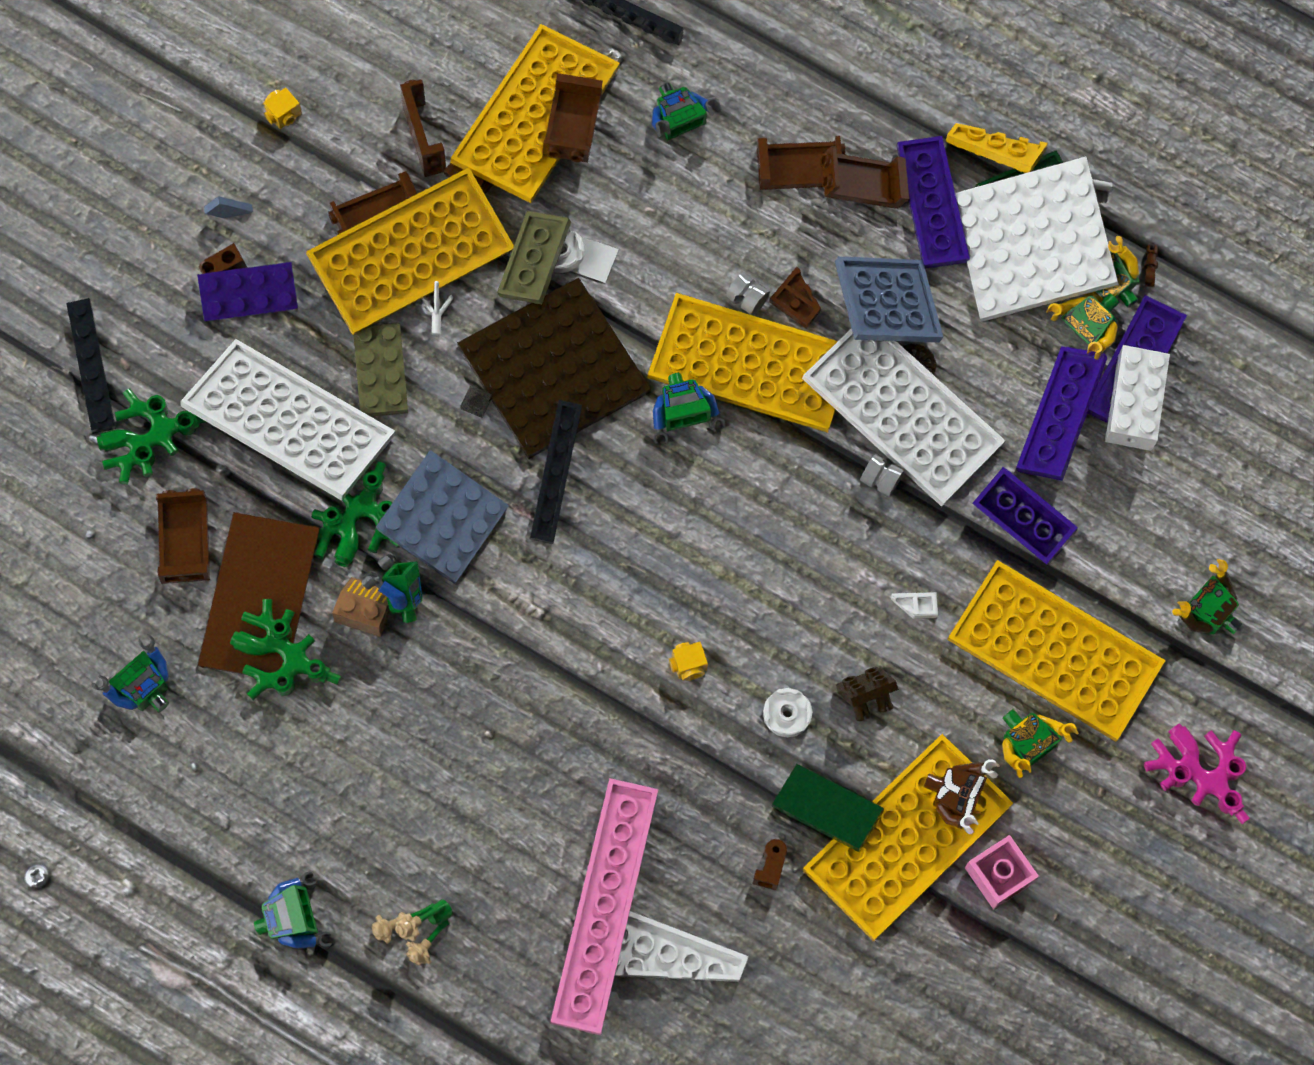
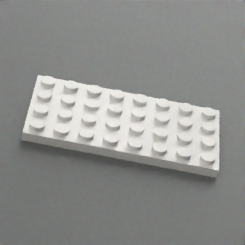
M851 328L802 377L809 386L894 464L903 469L904 473L941 507L1005 442L997 432L897 341L854 340Z
M237 339L233 341L181 400L182 408L340 500L344 499L395 435L393 429Z

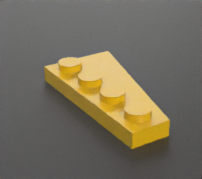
M955 123L946 137V142L955 147L965 149L978 156L986 157L999 164H1004L1025 173L1033 170L1045 153L1048 143L1041 141L1039 145L1028 143L1029 139L1019 137V140L1006 138V134L1000 132L987 134L985 129Z

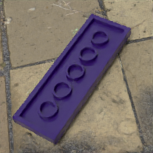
M942 136L897 142L898 156L906 159L908 201L924 268L967 263L970 257Z
M1145 295L1097 385L1088 414L1108 423L1117 358L1122 346L1126 345L1168 353L1187 315Z
M1061 346L1016 466L1018 472L1063 481L1107 361L1105 353H1101L1100 358L1096 360L1094 359L1096 352L1091 351L1087 354V350Z

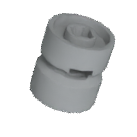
M745 272L741 273L732 282L726 292L727 298L735 304L741 303V308L753 316L764 306L770 295V291L760 284L755 285V280Z
M874 454L866 466L860 481L870 487L876 485L879 492L890 497L900 482L904 470L894 464L887 466L885 459Z

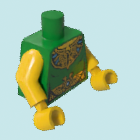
M1116 236V242L1119 245H1113L1109 241L1108 249L1111 251L1118 285L1083 295L1086 297L1092 295L1101 302L1111 293L1118 301L1121 299L1125 306L1129 308L1138 301V298L1132 292V289L1139 284L1138 260L1126 246H1123L1122 237Z
M1111 293L1101 302L1090 295L1089 297L1082 296L1071 299L1059 305L1056 303L1049 305L1046 313H1055L1051 320L1056 321L1060 315H1063L1061 319L1088 344L1087 354L1091 351L1096 352L1094 359L1098 360L1101 352L1105 351L1115 342L1118 320L1111 311L1120 302Z
M1012 709L1002 718L1011 728L1003 737L1004 760L1016 770L1017 776L1022 778V772L1028 770L1031 773V766L1060 744L1063 739L1061 736H1064L1065 740L1070 743L1073 741L1070 733L1078 735V730L1072 723L1063 724L1034 713H1030L1024 719H1021L1016 711Z

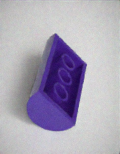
M1004 467L972 503L1046 565L1050 564L1058 556L1078 530L1076 525Z

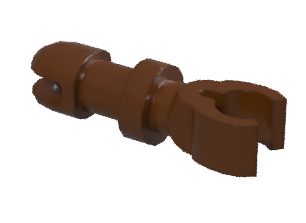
M1150 244L1146 248L1147 260L1144 262V268L1146 269L1145 287H1155V270L1158 268V262L1156 261L1158 247L1156 244L1154 250H1150Z

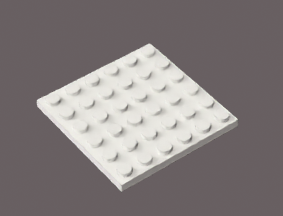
M1087 157L955 193L970 260L967 261L981 322L1118 285Z

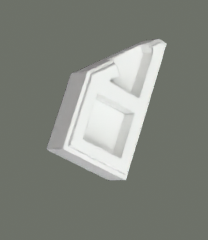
M936 592L891 594V600L913 619L938 617Z

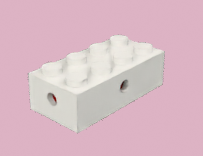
M1126 345L1122 346L1117 358L1105 442L1152 451L1158 440L1170 354Z

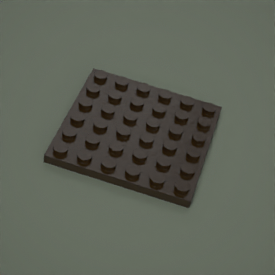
M580 278L545 295L542 305L530 303L457 342L461 353L528 459L549 448L559 400L582 405L577 428L578 433L651 393L650 386Z

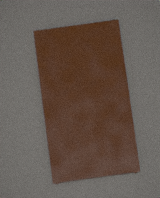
M233 512L198 666L243 674L242 672L246 664L268 673L276 672L281 668L283 659L278 653L272 652L259 656L249 655L234 649V646L230 645V641L235 631H243L258 638H264L267 635L266 630L244 622L241 618L245 611L260 616L262 614L263 599H272L274 620L282 619L286 609L295 612L290 623L292 636L289 639L291 643L295 642L320 528ZM279 627L277 632H282L284 627Z

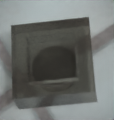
M470 386L460 405L461 410L483 418L491 402L492 394Z

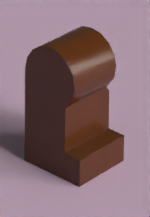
M234 243L206 258L199 264L202 274L248 268Z
M772 839L766 844L763 871L756 869L753 885L777 891L787 853L786 844L782 840Z

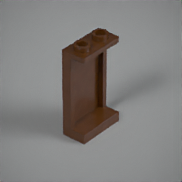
M557 73L556 88L546 137L543 143V155L554 159L563 158L573 162L588 163L602 94V80Z
M422 79L409 80L404 84H400L402 106L424 177L443 173L446 168L443 144L441 142L428 145L417 107L426 105Z
M835 136V141L785 144H767V138H758L756 150L760 190L823 187V168L820 164L821 156L831 146L837 148L838 154L845 155V143H841L840 136Z
M831 146L821 156L820 164L823 168L822 186L825 197L895 209L900 208L909 200L906 159L904 157L897 156L892 162L838 154L837 148Z
M407 171L398 174L399 181L337 206L334 201L330 202L331 211L328 212L332 224L337 223L339 227L337 234L339 235L416 195V189Z
M191 488L187 489L186 492L165 490L162 493L156 494L160 563L158 577L161 584L210 580L208 505L205 491Z

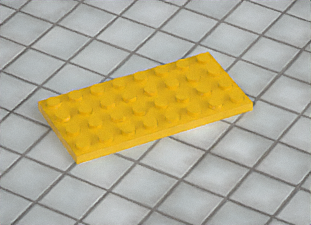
M540 24L451 156L450 163L464 170L469 167L471 172L477 177L532 203L560 158L554 159L543 155V143L550 118L557 73L602 80L603 94L620 68V63Z
M468 167L308 250L306 254L350 332L354 335L433 293L435 281L439 282V289L511 252L514 245Z
M676 293L647 378L670 385L668 377L673 373H681L683 381L695 380L698 386H703L711 392L715 399L828 433L835 408L809 386L802 377L838 341Z
M998 560L947 639L1115 742L1121 736L1166 661Z
M943 734L872 801L883 807L884 812L860 852L832 839L802 869L873 942L1014 804L987 778L973 812V816L979 824L973 823L969 825L974 831L973 834H968L964 828L960 829L945 824L933 805L937 793L923 787L927 776L932 774L943 779L947 768L972 762Z

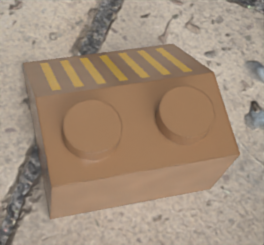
M351 577L341 590L332 612L334 621L381 637L390 614L387 598L378 591L379 588L376 586L370 590L366 589L361 583L362 580Z

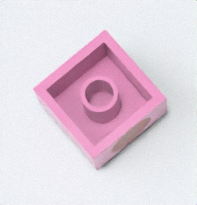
M1010 835L970 860L965 867L993 910L1034 884L1039 877Z

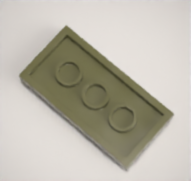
M531 211L526 212L497 291L500 297L542 305L571 225L569 218Z
M400 323L372 325L354 334L360 411L370 417L408 413Z

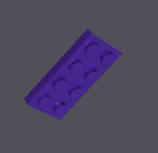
M292 262L197 274L204 321L298 309Z

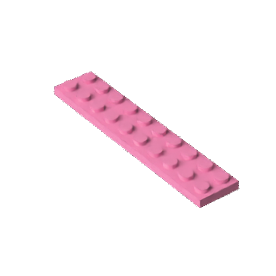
M609 778L550 1024L601 1035L658 789Z

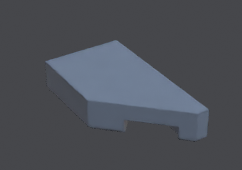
M219 196L204 207L205 214L220 218L234 217L253 212L251 204Z

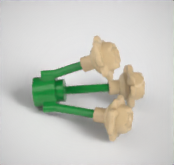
M441 899L437 903H432L412 914L400 912L399 917L390 921L382 919L380 914L377 915L376 922L372 924L373 934L378 941L384 940L386 943L391 942L393 930H396V933L401 938L415 941L416 937L419 936L417 927L421 925V922L428 919L431 924H438V927L420 944L414 942L406 943L408 947L406 956L409 957L412 963L421 965L422 963H431L428 949L432 946L431 942L449 925L448 919L453 916V911L448 902Z

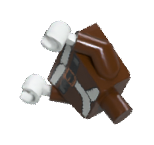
M990 759L985 763L955 765L952 768H947L943 779L928 774L923 787L937 793L933 805L945 824L960 829L964 828L968 834H973L974 831L969 825L973 823L979 824L973 816V812L987 779L984 775L987 773L991 778L998 776L995 771H991L993 767L1000 766L996 761Z

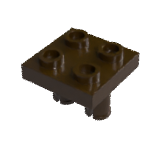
M881 667L869 668L864 674L846 677L841 683L836 684L838 693L853 707L856 721H864V716L866 719L871 717L867 702L876 699L880 713L887 712L886 707H888L889 711L892 710L894 706L889 693L899 690L896 680Z

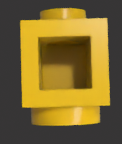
M286 87L281 91L275 90L271 92L263 102L266 119L270 124L275 123L279 129L291 125L302 114L300 103Z
M701 641L689 644V642L681 643L675 647L676 649H672V658H669L672 672H677L679 679L691 681L705 675L708 663Z

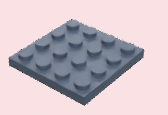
M837 257L835 265L854 340L941 342L943 334L923 260Z
M430 450L375 529L455 584L509 505Z

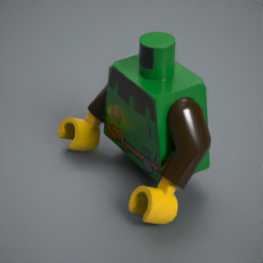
M1217 559L1218 568L1214 564L1209 565V570L1212 573H1217L1216 576L1212 575L1189 603L1187 601H1178L1177 604L1180 605L1181 610L1173 609L1172 613L1175 616H1181V620L1192 632L1214 635L1223 626L1234 635L1243 624L1232 615L1239 606V603L1226 572L1228 564L1224 560Z

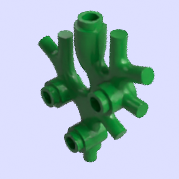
M129 388L123 392V395L130 403V407L115 412L116 420L121 421L143 416L150 420L151 429L144 435L119 429L101 433V436L96 437L100 451L105 450L107 452L122 447L130 449L127 455L103 460L104 470L120 467L119 483L124 485L129 483L130 473L135 465L142 468L144 477H150L153 475L151 466L155 462L152 448L162 446L170 456H174L179 450L171 441L172 436L177 432L185 436L191 435L199 427V424L206 421L189 411H181L175 418L166 417L168 407L162 396L153 395L147 402H144Z
M377 462L374 471H370L363 477L364 489L359 495L352 496L348 493L342 501L345 503L346 509L343 513L336 507H329L324 512L317 509L313 510L311 518L323 522V527L319 530L317 539L319 544L314 554L315 557L323 559L332 536L339 534L341 541L334 556L335 563L346 568L349 564H352L359 542L355 529L356 521L362 517H369L377 526L386 513L383 511L389 509L393 503L391 501H382L377 504L376 496L380 495L383 491V480L385 478L383 472L386 464ZM375 529L368 551L377 553L381 542L385 539L389 540L397 548L400 546Z
M263 599L262 614L260 616L246 611L243 613L242 621L266 630L267 635L264 638H258L243 631H235L230 645L234 646V649L249 655L259 656L275 652L281 655L283 659L281 668L273 673L264 672L247 664L245 665L242 673L255 678L257 681L256 685L247 693L253 701L263 691L270 688L275 689L282 696L290 695L295 688L294 677L298 674H306L311 681L316 683H326L328 681L336 685L339 684L341 680L340 675L331 672V668L326 667L321 660H310L306 656V650L315 642L311 635L308 634L299 643L294 644L289 641L292 636L290 623L295 612L286 609L282 619L274 620L272 614L273 600ZM279 627H284L282 632H277ZM314 667H320L319 671L316 673L312 672V669ZM282 680L287 681L286 685L280 686L279 683Z

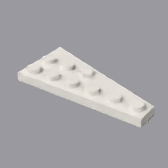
M630 911L615 976L739 982L748 956Z

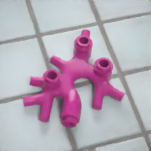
M1180 723L1169 730L1168 733L1171 735L1169 737L1182 753L1181 760H1176L1159 738L1151 743L1159 754V758L1144 762V768L1146 772L1157 769H1166L1169 772L1168 778L1160 782V786L1164 791H1167L1172 786L1183 787L1189 780H1192L1197 785L1196 793L1191 800L1193 804L1200 806L1205 796L1212 794L1219 799L1218 807L1223 813L1230 814L1231 816L1235 815L1241 824L1250 819L1243 810L1245 806L1242 804L1241 795L1235 790H1230L1228 785L1229 780L1239 779L1246 770L1245 761L1234 755L1235 746L1242 736L1239 732L1233 731L1226 742H1221L1212 730L1204 735L1219 756V765L1212 771L1201 767L1197 742L1186 726H1182ZM1176 774L1180 775L1182 779H1178ZM1226 801H1229L1232 806L1227 805Z

